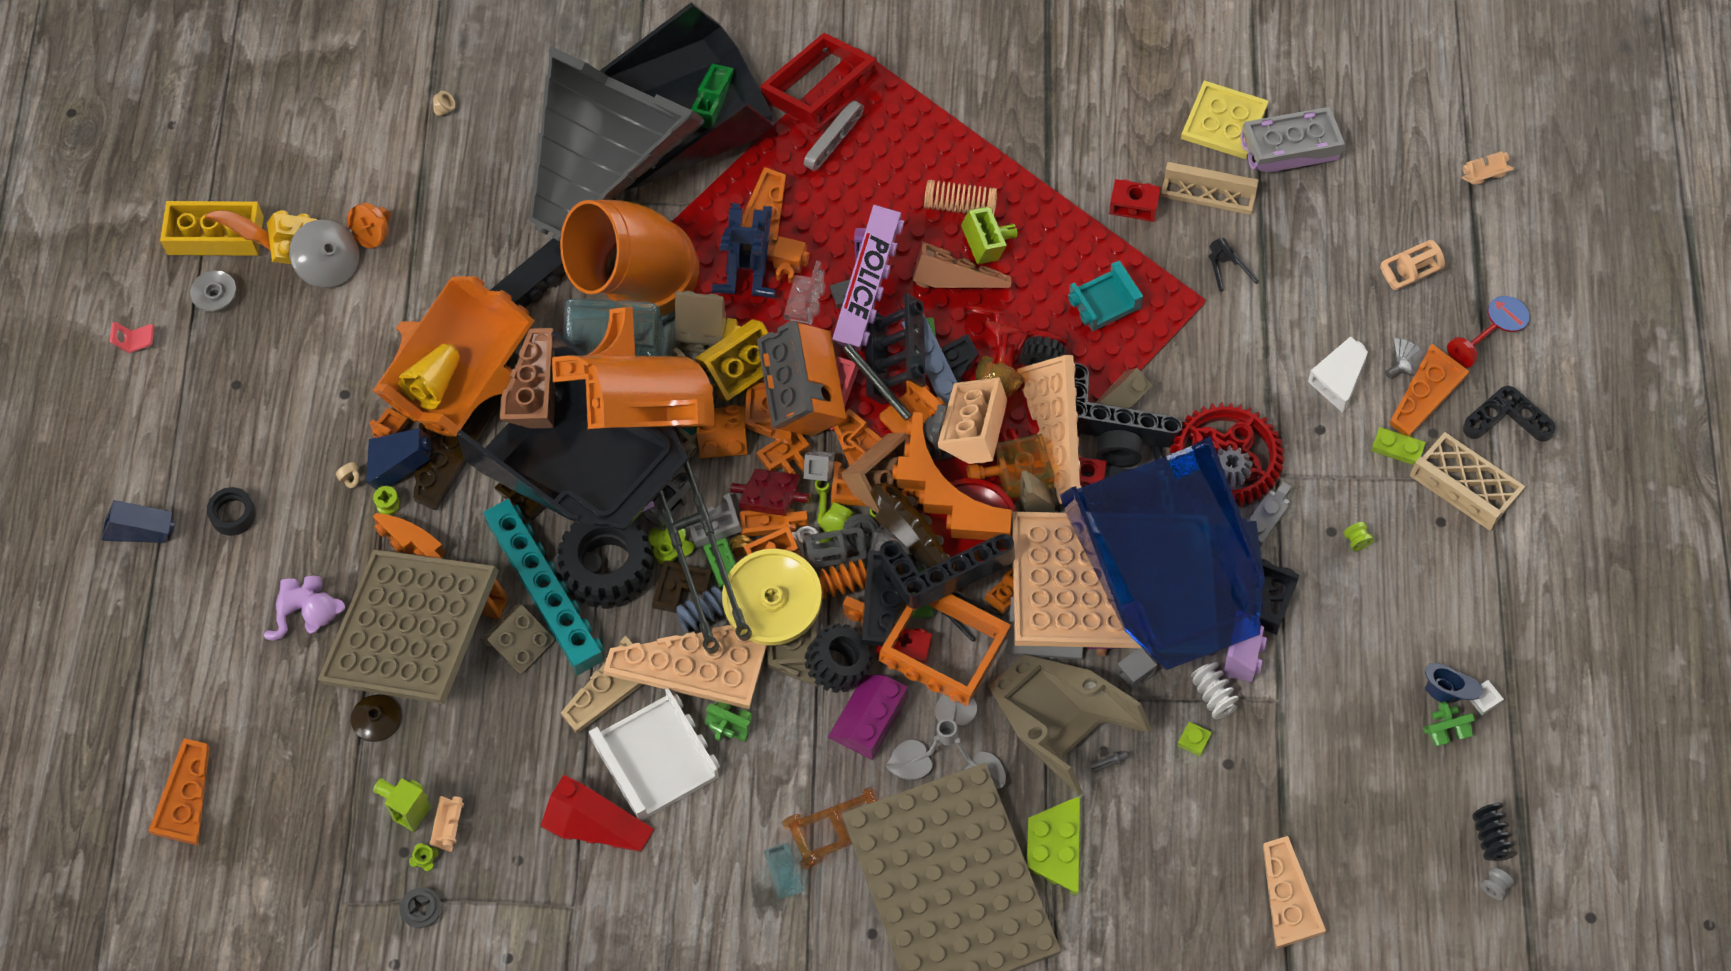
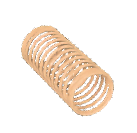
M927 181L924 200L925 209H929L931 206L932 210L935 207L937 210L941 208L942 211L946 209L948 212L952 209L954 213L957 208L958 214L961 212V209L963 214H965L966 210L968 213L971 185L968 187L964 209L966 185H963L959 208L961 184H958L954 207L955 183H953L949 205V182L943 208L945 182L942 184V193L938 206L940 181L937 183L934 205L933 192L935 181ZM976 186L973 189L970 210H974ZM979 186L975 209L980 208L981 186ZM986 186L984 187L981 208H985ZM990 187L986 207H990L994 215L997 188Z

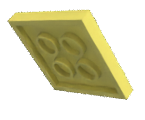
M1203 81L1181 134V139L1247 159L1248 152L1243 149L1240 139L1243 124L1246 121L1263 119L1269 101Z

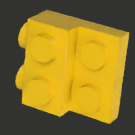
M283 210L273 213L267 222L272 262L291 264L289 247L294 234L306 223L317 219L310 218L308 214L288 215V212Z

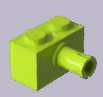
M990 207L969 210L961 224L977 264L998 261L1007 246L1004 240L1017 238L1018 232L1015 224L998 227Z
M380 778L373 788L374 793L387 799L384 804L393 821L412 832L416 831L431 809L427 800L428 796L423 791V786L414 780L408 782L401 778L399 783L394 786Z

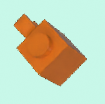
M779 236L772 255L773 268H777V280H780L782 274H788V283H792L794 273L800 274L802 267L807 266L810 254L806 250V242Z

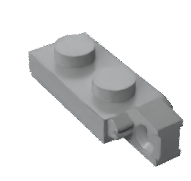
M1284 482L1277 489L1276 493L1271 490L1266 494L1250 517L1251 521L1257 522L1260 546L1264 544L1287 511L1290 501L1286 498L1290 494L1292 487Z

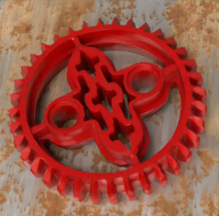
M1221 402L1217 408L1212 403L1209 410L1203 406L1200 412L1194 410L1192 416L1187 415L1185 422L1181 421L1182 429L1179 436L1175 437L1174 445L1170 446L1171 469L1176 471L1175 478L1180 479V487L1186 486L1187 494L1194 492V500L1200 496L1202 497L1203 504L1209 500L1212 507L1216 503H1220L1222 509L1225 507V504H1229L1230 508L1233 509L1235 503H1238L1242 508L1245 501L1251 505L1254 498L1259 501L1262 498V494H1268L1269 489L1274 488L1275 482L1279 480L1280 473L1282 472L1284 449L1281 447L1282 440L1278 439V431H1273V423L1267 424V417L1260 419L1259 411L1252 414L1251 407L1243 410V406L1240 404L1238 408H1235L1232 402L1228 407H1224L1223 402ZM1217 421L1236 422L1224 435L1212 427L1200 428ZM1253 431L1263 439L1268 448L1269 464L1266 472L1261 470V463L1258 457L1249 451L1255 442ZM1236 436H1242L1245 439L1239 440L1236 438ZM1188 438L1192 440L1195 452L1205 459L1199 467L1200 480L1189 470L1185 461V446ZM1231 446L1236 451L1240 447L1241 454L1248 453L1249 461H1252L1250 478L1245 479L1244 483H1256L1237 490L1216 488L1221 485V480L1214 481V475L1208 472L1212 464V457L1218 455L1220 448L1227 451V447Z

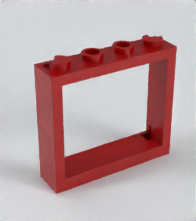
M824 32L762 83L760 89L768 104L819 130L883 75L875 57ZM830 53L857 66L811 106L784 93Z

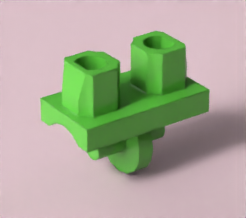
M1444 701L1439 703V711L1432 712L1434 720L1442 718L1443 721L1423 727L1424 733L1430 734L1434 745L1440 746L1450 742L1446 730L1448 728L1454 727L1457 740L1473 736L1470 722L1475 720L1473 713L1452 718L1453 714L1459 712L1457 706L1449 708L1448 704Z
M717 702L715 705L711 703L708 705L705 724L710 726L709 729L716 731V740L722 741L724 736L731 739L734 737L743 742L747 740L752 719L750 712L743 709L736 715L731 713V705Z

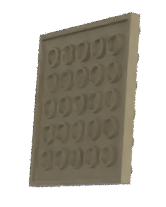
M373 549L318 681L324 685L445 704L499 570L491 565Z

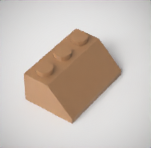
M888 433L841 473L851 493L876 513L879 512L880 506L873 499L871 489L877 483H888L901 492L904 489L897 487V480L892 478L893 465H898L899 456L905 457V443H910L907 433Z

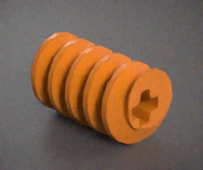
M858 559L857 567L853 561H850L848 569H846L843 563L839 564L838 572L834 566L829 568V574H827L824 568L820 569L818 578L821 584L823 600H826L827 592H830L833 598L836 597V590L838 589L842 595H845L846 587H849L853 593L855 592L856 584L859 585L861 590H864L866 571L862 559Z

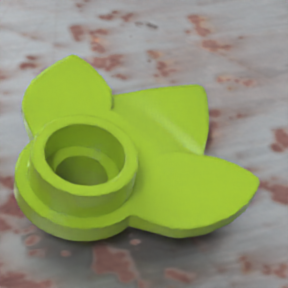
M656 527L652 528L648 539L653 548L655 559L660 564H663L664 561L673 562L678 557L676 549L673 548L667 528L665 531ZM684 528L678 532L683 544L682 550L686 557L693 552L695 544L685 540L686 530Z

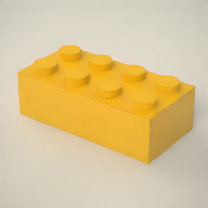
M166 201L160 242L167 255L258 256L259 242L246 240L223 224L205 218V215L214 211H229L249 219L262 228L264 216L259 203Z

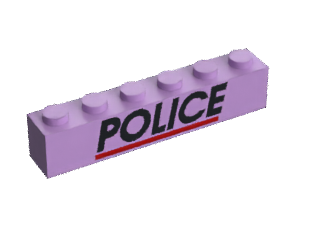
M873 205L832 338L833 344L842 347L850 344L859 352H861L862 345L867 346L870 333L867 332L869 323L873 324L875 321L877 310H874L876 301L880 302L884 288L880 286L883 278H888L891 267L887 263L890 256L894 257L897 249V243L894 242L896 234L901 235L904 221L901 220V212Z

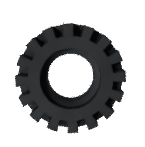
M1031 336V338H1027L1024 342L1020 361H1022L1023 366H1029L1066 355V348L1063 347L1062 343L1057 344L1055 339L1051 341L1050 337L1043 339L1042 336L1037 338Z

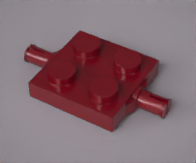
M754 469L750 480L746 484L732 482L730 487L731 493L743 494L739 502L740 510L786 516L790 507L795 502L809 504L811 501L810 493L798 492L802 481L801 476L797 474Z

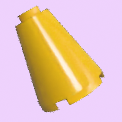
M441 344L399 376L398 385L401 391L412 402L415 399L422 402L420 404L421 407L430 410L436 409L459 363L460 355L458 349L451 344Z

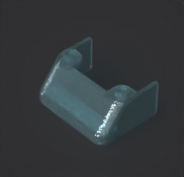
M569 299L565 302L563 337L585 353H587V347H598L608 327L609 309L633 307L636 356H663L665 343L660 308L653 303Z

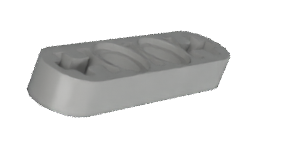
M853 100L843 109L807 153L804 159V166L812 171L820 168L859 120L863 113L864 105Z

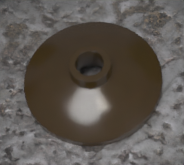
M381 694L363 698L356 704L351 714V725L354 732L361 739L369 742H379L391 737L397 731L401 722V711L397 703L392 698ZM373 712H378L377 717H370Z

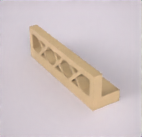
M1167 162L1161 197L1251 215L1259 180ZM1168 183L1178 184L1181 190L1177 192L1167 191ZM1199 188L1204 194L1199 197L1193 196L1190 190ZM1219 192L1224 193L1227 198L1223 201H1218L1212 195ZM1239 197L1250 199L1248 206L1239 205L1235 200Z

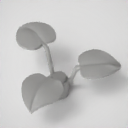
M943 694L935 706V717L939 722L937 724L938 735L934 737L930 750L927 752L925 745L920 741L907 740L896 747L891 758L886 763L887 770L893 775L906 780H918L928 775L932 770L933 764L929 756L933 754L938 742L947 746L955 743L966 762L970 764L965 769L986 762L996 790L1003 788L1006 783L1005 770L996 756L988 752H979L972 761L958 738L957 725L966 726L977 715V705L974 698H972L967 707L958 701L954 703L948 696Z

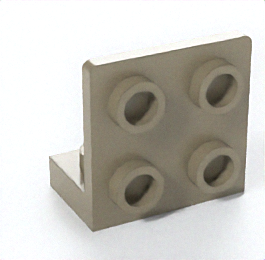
M522 604L513 605L480 641L486 647L493 646L519 674H522L554 642V638Z

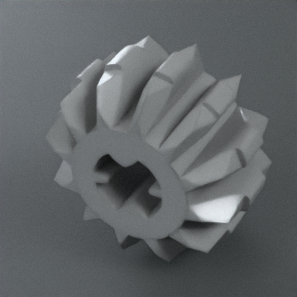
M1231 446L1227 447V451L1220 448L1218 455L1212 457L1210 471L1214 473V481L1221 480L1222 487L1226 483H1230V486L1233 488L1236 482L1242 486L1245 479L1250 478L1252 461H1249L1248 453L1241 454L1240 447L1236 451Z

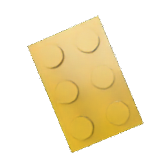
M752 319L695 357L697 363L705 367L706 373L709 372L711 375L710 379L714 381L713 386L716 387L715 393L718 398L728 401L763 377L757 339L768 334L762 322Z

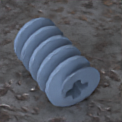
M717 587L711 588V594L708 591H704L702 593L703 599L698 596L705 618L708 617L715 622V613L724 617L722 592ZM687 600L685 608L682 605L676 607L678 620L685 633H689L688 627L690 626L695 631H698L697 623L700 622L695 605L690 600Z

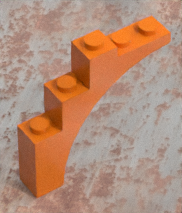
M913 412L912 420H908L907 435L911 436L910 443H905V457L899 456L898 465H893L892 478L897 480V487L920 489L919 503L924 505V513L948 514L947 529H951L952 538L988 540L999 534L1011 536L1012 510L992 507L975 501L958 491L948 482L935 466L926 447L923 433V413Z

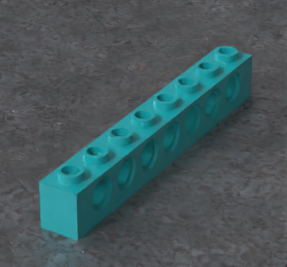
M506 499L484 511L483 515L488 527L577 676L603 662L601 652L604 651L601 642L598 638H592L590 634L592 628L587 619L582 620L578 615L581 612L578 604L574 599L569 600L566 595L569 593L567 586L563 580H557L555 575L558 573L551 561L546 562L543 557L546 555V552L540 542H534L532 537L535 535L528 523L524 525L522 522L523 514L518 505L513 506L510 500ZM509 526H516L513 530H506ZM522 544L527 545L524 549H517ZM533 563L538 564L535 568H528ZM544 582L550 583L547 587H539ZM556 601L562 602L557 607L551 606ZM573 621L570 626H563L564 622ZM578 640L585 641V643L581 646L574 645V643Z

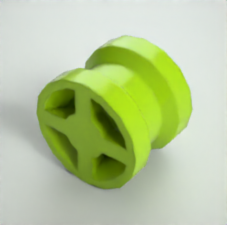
M382 486L375 491L373 500L379 513L393 515L399 510L400 500L395 489L390 486Z
M1365 522L1355 523L1343 532L1345 538L1351 542L1350 548L1352 551L1363 550L1374 542L1373 536L1367 532L1368 527Z

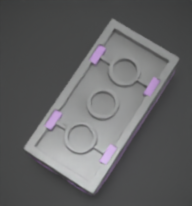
M1330 107L1246 121L1243 124L1240 136L1242 147L1248 152L1250 167L1253 170L1258 169L1263 172H1274L1335 161L1339 159L1345 146Z

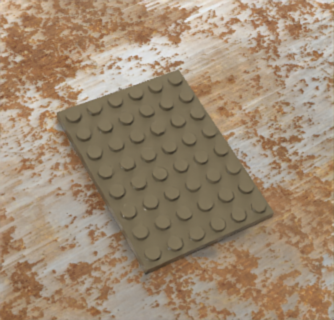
M986 762L842 813V819L900 971H1014L1061 953Z

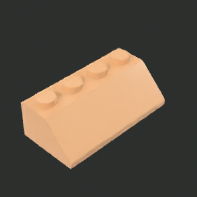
M1000 377L954 383L938 441L940 449L968 464L993 461L1007 404V397Z

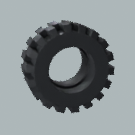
M837 623L833 627L831 625L825 627L824 630L818 633L808 646V651L805 653L804 658L807 660L805 668L810 669L808 675L810 678L814 677L816 679L814 682L816 685L822 684L823 689L826 691L831 688L833 693H838L840 690L847 692L850 688L853 689L869 672L868 670L873 664L871 662L873 652H869L872 646L861 644V635L858 633L860 630L857 628L852 630L850 625L847 624L841 627L840 623ZM829 650L840 652L846 658L848 666L836 663L832 659Z

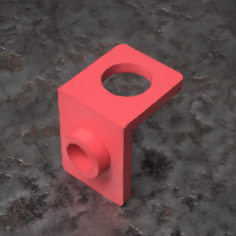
M113 322L110 343L127 353L149 347L153 343L154 325L149 324L131 331L123 325ZM118 330L124 335L123 343L117 338Z

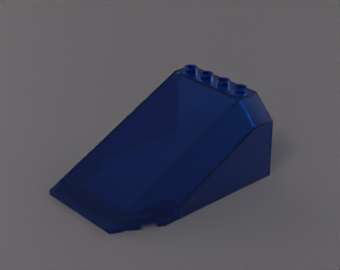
M1211 436L1188 448L1078 489L1076 486L1071 487L1059 495L1067 517L1124 631L1165 670L1260 635V615L1263 606L1262 592L1265 577Z

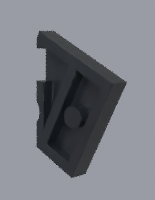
M968 334L941 348L958 383L962 381L980 357Z

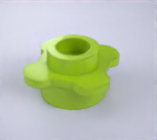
M419 843L414 847L409 863L412 867L418 866L423 868L424 871H431L434 867V859L438 857L439 851L435 847L430 848L428 845Z

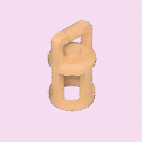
M1430 239L1382 261L1380 268L1391 288L1398 290L1444 269L1445 260L1440 247L1434 240ZM1423 250L1422 254L1413 258L1410 257V255ZM1434 256H1436L1437 263L1433 259ZM1397 261L1398 273L1405 279V281L1400 283L1397 282L1393 271L1388 266ZM1428 265L1430 266V269H1427L1418 274L1417 270H1420Z

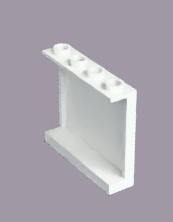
M669 688L665 689V697L600 732L598 727L589 731L591 741L636 818L641 821L719 778L717 769L720 768L716 757L714 754L709 756L705 749L708 745L701 734L697 735L693 728L696 726L689 714L684 715L681 710L684 707L682 701L677 694L672 695Z

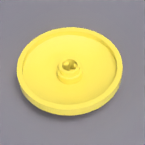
M783 549L756 551L741 559L728 574L738 607L742 610L746 624L752 630V637L749 639L751 642L761 645H781L791 642L805 634L814 624L820 613L822 589L818 575L813 567L796 553ZM724 585L722 591L724 612L730 625L736 630L737 626L732 614L733 609ZM747 629L742 630L740 635L746 634Z

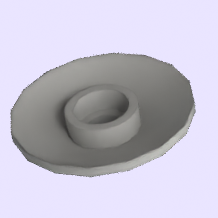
M212 270L201 274L195 279L191 285L190 296L197 308L203 311L214 312L222 310L231 304L235 298L237 288L234 279L229 274L223 271Z

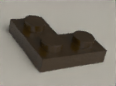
M664 561L652 607L653 609L677 613L676 607L680 603L682 592L690 593L681 564ZM688 565L696 592L702 595L704 591L709 589L712 570Z

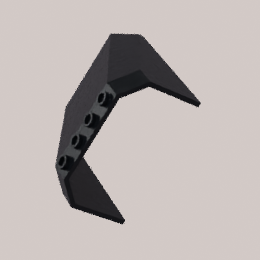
M692 2L599 70L608 77L654 98L657 94L691 110L698 97V88L712 64L734 68L724 103L715 124L708 129L702 127L697 129L626 189L643 186L753 141L774 126L775 115L740 49L716 20Z
M555 330L551 333L555 357L587 355ZM586 380L555 382L554 428H527L508 423L485 448L462 430L457 432L464 460L482 474L569 520L625 531L688 461L687 454L684 448H682L673 427L588 429Z

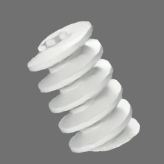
M1218 662L1203 665L1191 674L1193 684L1198 686L1197 691L1203 694L1202 700L1208 703L1207 708L1209 711H1213L1212 717L1214 719H1221L1235 712L1238 706H1235L1234 703L1239 699L1238 696L1229 697L1234 689L1232 687L1224 688L1229 683L1228 679H1219L1224 675V672L1222 670L1214 671L1219 667Z

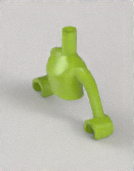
M816 480L815 488L819 494L817 523L825 532L843 529L844 522L853 516L854 513L835 502L832 503L830 509L826 512L827 494L830 492V484L828 482L826 487L819 488L821 480ZM870 508V515L868 516L874 519L875 522H878L875 520V511ZM833 537L820 539L819 543L831 541Z

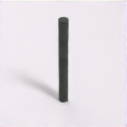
M850 344L846 345L843 348L846 355L900 416L907 421L912 416V413Z

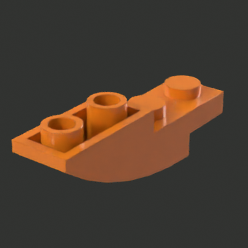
M375 513L373 515L376 523L374 526L375 530L383 538L387 536L391 540L389 543L397 553L402 551L404 554L440 559L446 555L442 544L415 524L387 514Z

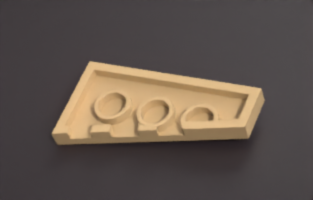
M625 635L620 641L619 646L628 647L632 642ZM605 662L598 671L596 670L586 686L581 688L563 709L561 715L575 733L578 734L643 684L604 675Z

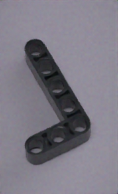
M1074 363L1076 368L1074 380L1077 390L1075 399L1076 412L1078 414L1077 433L1100 436L1107 431L1122 430L1140 436L1143 444L1170 448V446L1174 445V439L1176 436H1179L1182 429V423L1179 419L1169 415L1088 402L1089 371L1084 365Z
M999 534L920 573L901 544L895 540L886 541L881 545L880 556L883 569L906 605L912 609H919L1010 565L1015 560L1014 540L1011 536Z

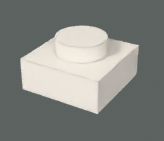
M1489 680L1481 684L1483 695L1479 699L1470 700L1482 716L1500 705L1504 700Z

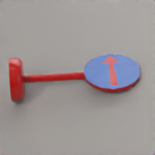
M1499 296L1493 299L1487 311L1489 319L1493 324L1471 342L1463 337L1453 338L1447 345L1449 356L1464 368H1470L1477 362L1478 357L1474 346L1496 328L1507 332H1518L1524 329L1529 322L1530 315L1527 307L1521 301L1510 296Z

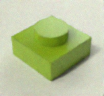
M1188 722L1177 746L1201 757L1212 732Z

